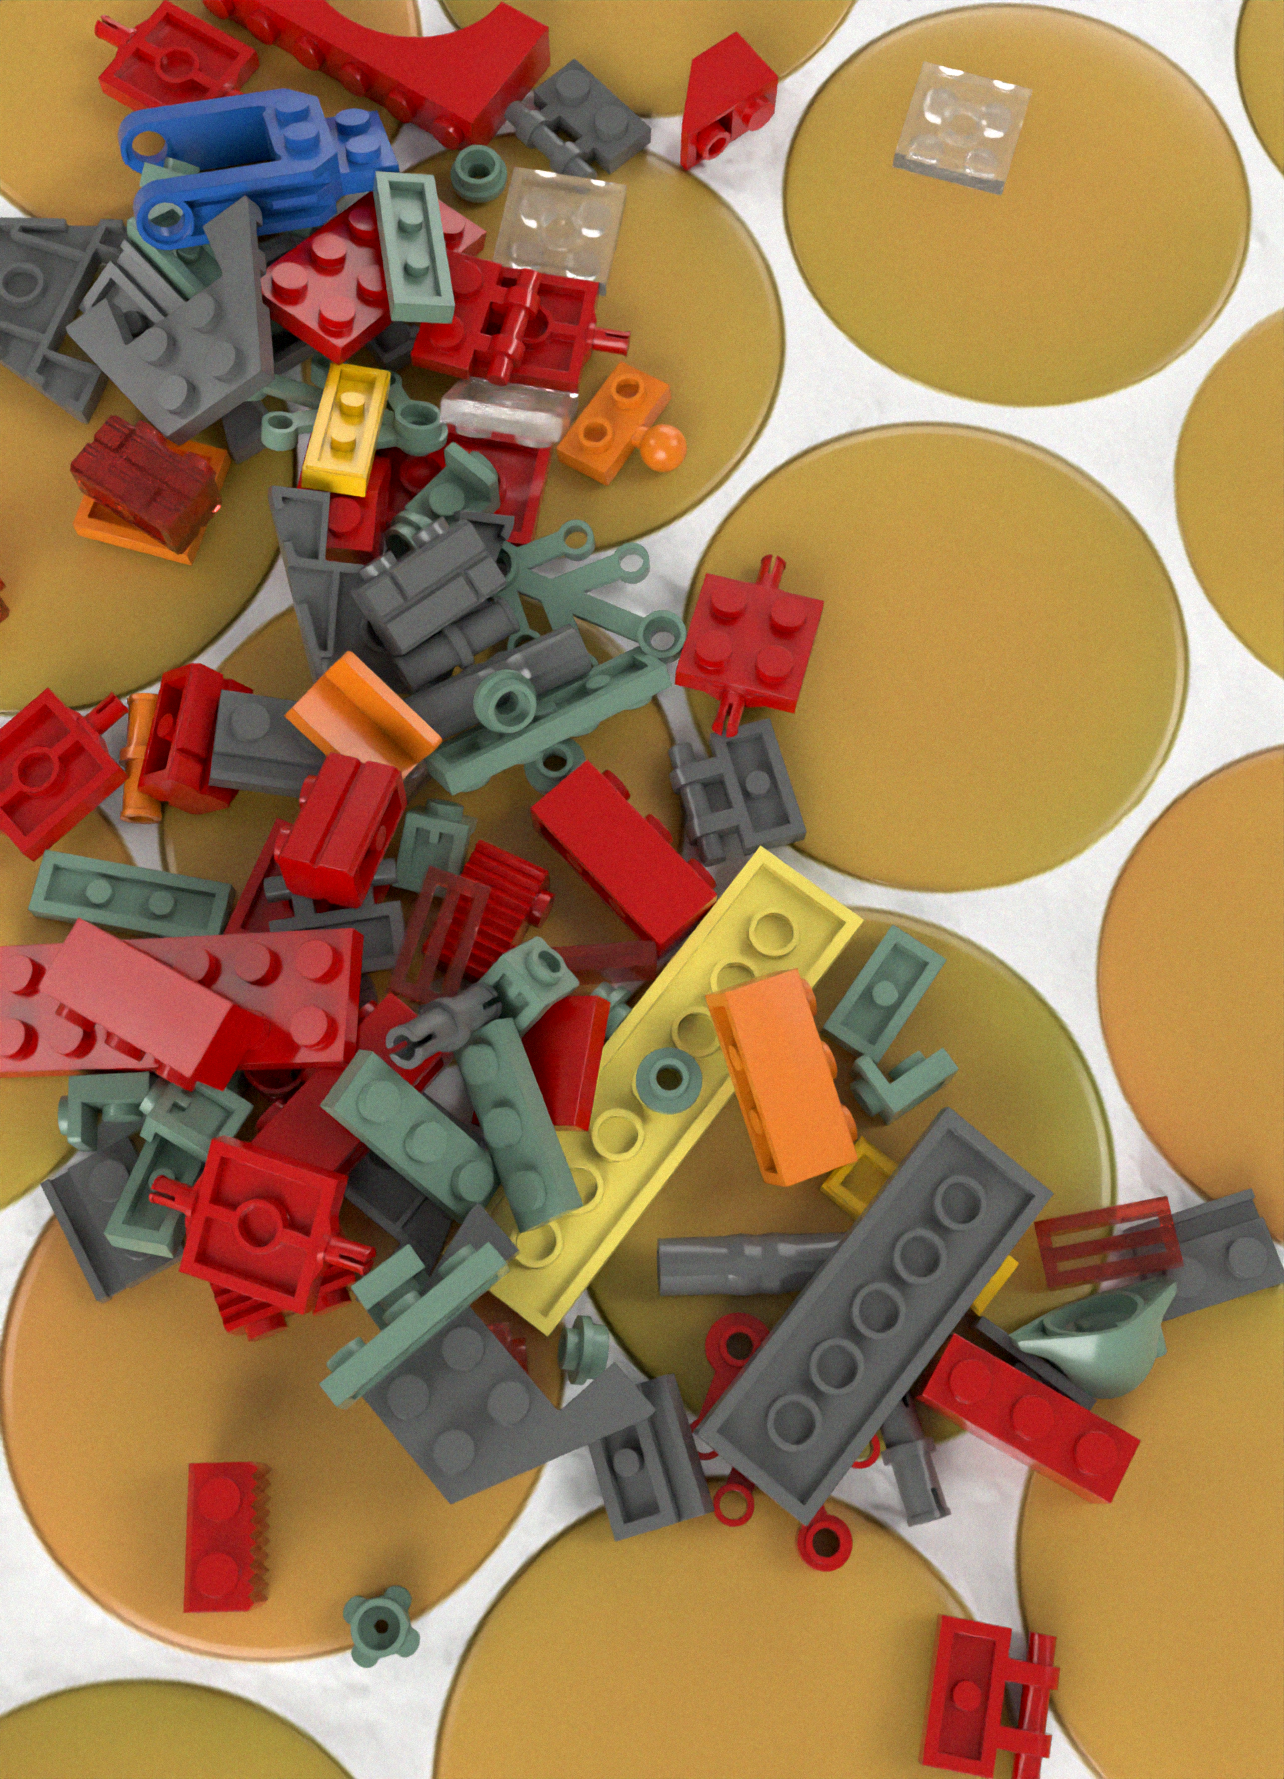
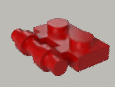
M446 249L455 302L452 323L421 322L411 352L413 366L470 381L476 360L490 363L485 376L486 380L494 385L505 387L508 385L513 368L520 367L526 349L522 339L528 321L536 318L541 303V298L537 293L542 281V275L533 269L522 268L520 269L516 285L504 288L501 287L504 278L503 264ZM492 312L504 315L505 318L500 333L493 336L486 335L485 332Z
M938 1613L918 1762L924 1766L993 1779L997 1749L1014 1752L1011 1779H1040L1042 1758H1050L1052 1734L1046 1733L1050 1691L1058 1690L1060 1667L1054 1666L1057 1637L1029 1631L1026 1660L1009 1657L1012 1628ZM1006 1681L1023 1684L1017 1726L1000 1724Z

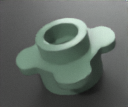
M393 1585L386 1590L384 1595L370 1599L357 1595L346 1603L343 1610V1618L351 1625V1637L355 1644L351 1650V1656L353 1661L360 1667L371 1668L377 1664L380 1658L393 1654L407 1658L417 1651L421 1639L419 1632L412 1628L408 1609L412 1603V1596L406 1588ZM379 1619H384L388 1623V1630L383 1634L378 1633L375 1629V1624Z

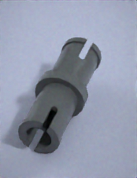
M498 596L491 603L458 622H451L439 630V633L421 642L405 654L392 657L391 661L401 681L408 691L413 694L420 687L456 666L465 669L469 665L474 664L475 655L511 634L520 632V626L509 604L503 597Z
M476 982L452 998L438 997L422 1008L420 1016L405 1024H400L389 1031L386 1036V1048H391L405 1040L407 1041L405 1047L389 1056L398 1066L404 1069H413L439 1051L452 1052L463 1046L470 1038L471 1032L497 1020L500 1016L501 1002L494 1003L485 1009L482 1007L483 1003L498 996V993L489 984Z
M909 1388L880 1427L886 1450L880 1454L884 1467L892 1466L908 1518V1527H913L952 1514L950 1507H947L931 1454L937 1451L933 1437L925 1438Z

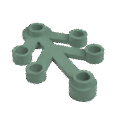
M320 352L315 354L311 360V381L318 387L275 374L273 382L246 400L258 401L265 398L268 394L312 409L292 413L274 411L265 414L261 423V441L266 447L276 451L291 450L297 446L299 434L311 433L313 431L331 362L334 363ZM387 370L391 372L390 391L386 404L388 410L385 409L376 450L397 446L409 455L424 456L441 449L446 444L448 437V427L443 421L441 410L428 402L411 401L402 388L401 376L394 371Z
M570 520L564 523L558 532L520 547H515L508 541H504L495 563H502L507 566V573L504 576L507 586L487 599L494 600L498 596L503 597L517 618L520 632L509 636L508 650L516 648L522 641L541 637L536 631L529 628L518 595L519 593L543 604L553 631L570 624L581 637L574 619L576 617L639 643V647L644 653L651 654L664 664L672 663L680 658L687 633L685 625L678 615L670 611L658 610L642 617L586 594L618 580L628 584H636L643 581L650 572V559L647 550L642 545L634 542L625 543L618 547L611 556L550 579L531 570L563 555L572 561H582L588 558L595 549V538L589 524L582 520ZM574 532H581L588 538L584 546L573 549L565 544L567 537ZM628 555H637L643 560L640 569L633 572L625 571L621 568L620 564ZM659 632H668L675 640L670 648L658 650L651 644L652 638ZM588 653L591 666L593 668L599 666L597 659Z

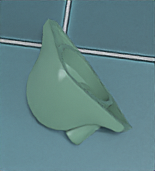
M1163 1275L1081 1298L1042 1315L1009 1334V1339L1012 1345L1022 1352L1044 1357L1051 1367L1090 1396L1097 1399H1112L1123 1396L1134 1390L1145 1380L1152 1369L1155 1358L1167 1353L1161 1322L1176 1295V1280Z

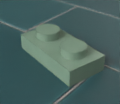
M892 925L820 1033L857 1058H860L865 1053L868 1054L877 1066L947 959L895 925Z

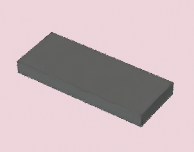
M976 1317L969 1326L971 1330L1012 1359L1014 1362L1011 1366L1037 1381L1040 1380L1049 1388L1089 1411L1096 1403V1399L1080 1387L1074 1385L1068 1378L1037 1355L1024 1353L1013 1346L1008 1334L986 1317Z

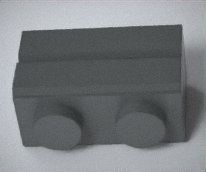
M442 516L411 536L417 547L396 559L390 550L358 571L364 581L350 590L351 595L366 619L371 622L372 628L391 655L405 654L507 586L505 577L492 556L487 553L484 543L471 522L467 521V519L448 525Z

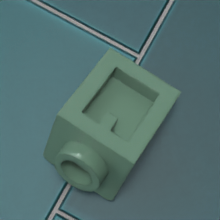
M452 442L444 450L446 467L404 507L407 511L428 517L432 522L443 516L448 525L453 523L454 512L458 510L493 514L501 506L498 473L482 454L476 451H472L469 454L458 444Z
M428 798L426 806L417 805L406 812L396 864L398 883L392 886L448 898L458 881L459 875L463 872L470 835L476 830L478 818L463 815L464 806L459 803L435 798Z
M538 936L503 954L478 981L489 984L498 993V996L482 1004L483 1009L494 1003L501 1002L502 1009L498 1019L513 1017L520 1039L553 1004L570 995L579 986L578 979L566 967L563 958Z
M941 1048L927 1059L921 1051H917L889 1072V1075L894 1080V1082L889 1084L869 1055L865 1053L854 1061L850 1071L854 1082L849 1084V1087L861 1108L871 1117L878 1113L888 1126L949 1084L959 1068L944 1048Z
M150 1072L69 1076L68 1095L61 1096L58 1105V1124L61 1134L63 1136L67 1135L68 1143L82 1152L97 1151L98 1113H102V1120L108 1122L123 1123L143 1120V1112L139 1110V1107L158 1079Z
M160 1076L139 1107V1110L147 1115L140 1136L152 1143L157 1134L206 1163L211 1139L222 1135L234 1138L251 1114L254 1105L227 1088L222 1092L198 1082L193 1092H190Z
M408 1244L352 1285L351 1290L380 1331L388 1326L382 1318L383 1315L411 1291L416 1290L420 1294L429 1280V1276L424 1271L425 1265Z

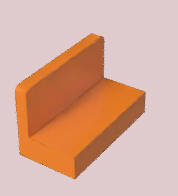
M351 651L343 654L323 673L284 715L326 756L333 752L358 758L365 764L369 760L395 766L398 771H401L402 780L420 761L434 752L443 742L442 738Z

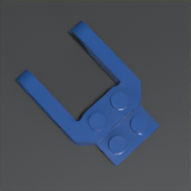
M286 88L137 110L127 115L118 129V142L125 165L141 174L144 162L163 167L165 157L197 166L200 170L270 159L272 161L159 179L141 187L133 201V212L137 230L146 243L161 250H175L210 244L203 226L245 195L258 205L261 210L263 226L257 228V236L321 226L337 213L336 201L342 196L373 191L375 171L400 173L399 164L377 110L367 112L363 109L352 108L339 112L335 117L325 118L318 97ZM146 131L156 132L165 139V145L158 154L144 156L137 153L132 147L135 137ZM160 203L175 204L183 211L181 219L170 227H160L153 224L148 219L149 212Z

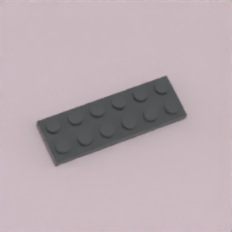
M950 1107L941 1109L693 1433L797 1521L807 1526L1054 1193Z

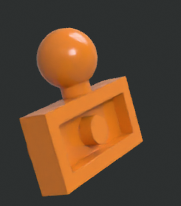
M620 361L556 447L559 462L607 487L635 448L640 450L644 463L654 471L670 472L678 468L683 463L687 454V442L684 435L679 429L669 424H658L651 427L672 399L670 385Z

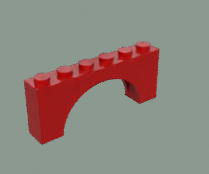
M202 0L205 7L216 17L222 20L230 19L249 30L257 40L265 45L274 44L295 56L305 68L311 71L319 70L340 82L354 96L367 97L386 108L398 121L406 124L412 123L430 133L442 146L450 150L458 149L462 151L472 145L487 146L507 121L504 116L508 106L516 100L522 102L550 66L549 27L503 1L484 18L463 29L436 36L410 37L387 34L362 26L339 13L326 0Z

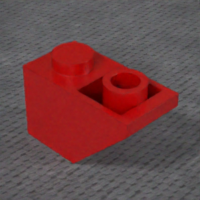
M737 31L691 61L680 149V164L686 171L704 159L712 160L725 150L729 143L747 131L759 130L775 114L779 76Z

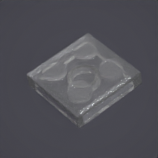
M924 61L895 151L892 167L1001 196L1033 89Z
M514 167L492 261L503 264V267L529 268L539 273L599 282V295L606 296L627 199V185Z
M471 376L470 381L460 379L441 398L439 423L456 425L455 432L463 436L488 438L492 436V431L515 435V442L524 446L547 448L551 446V441L561 442L576 419L579 394L509 382L507 386L501 387L488 382L484 378Z

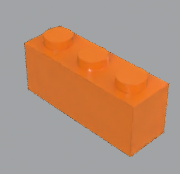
M798 969L774 971L705 995L764 1183L788 1187L858 1161L853 1142L857 1141L858 1137L856 1124L849 1109L840 1103L833 1081L837 1077L836 1061L829 1046L825 1042L820 1041L813 1016L817 1014L815 995L809 983L805 979L800 978Z

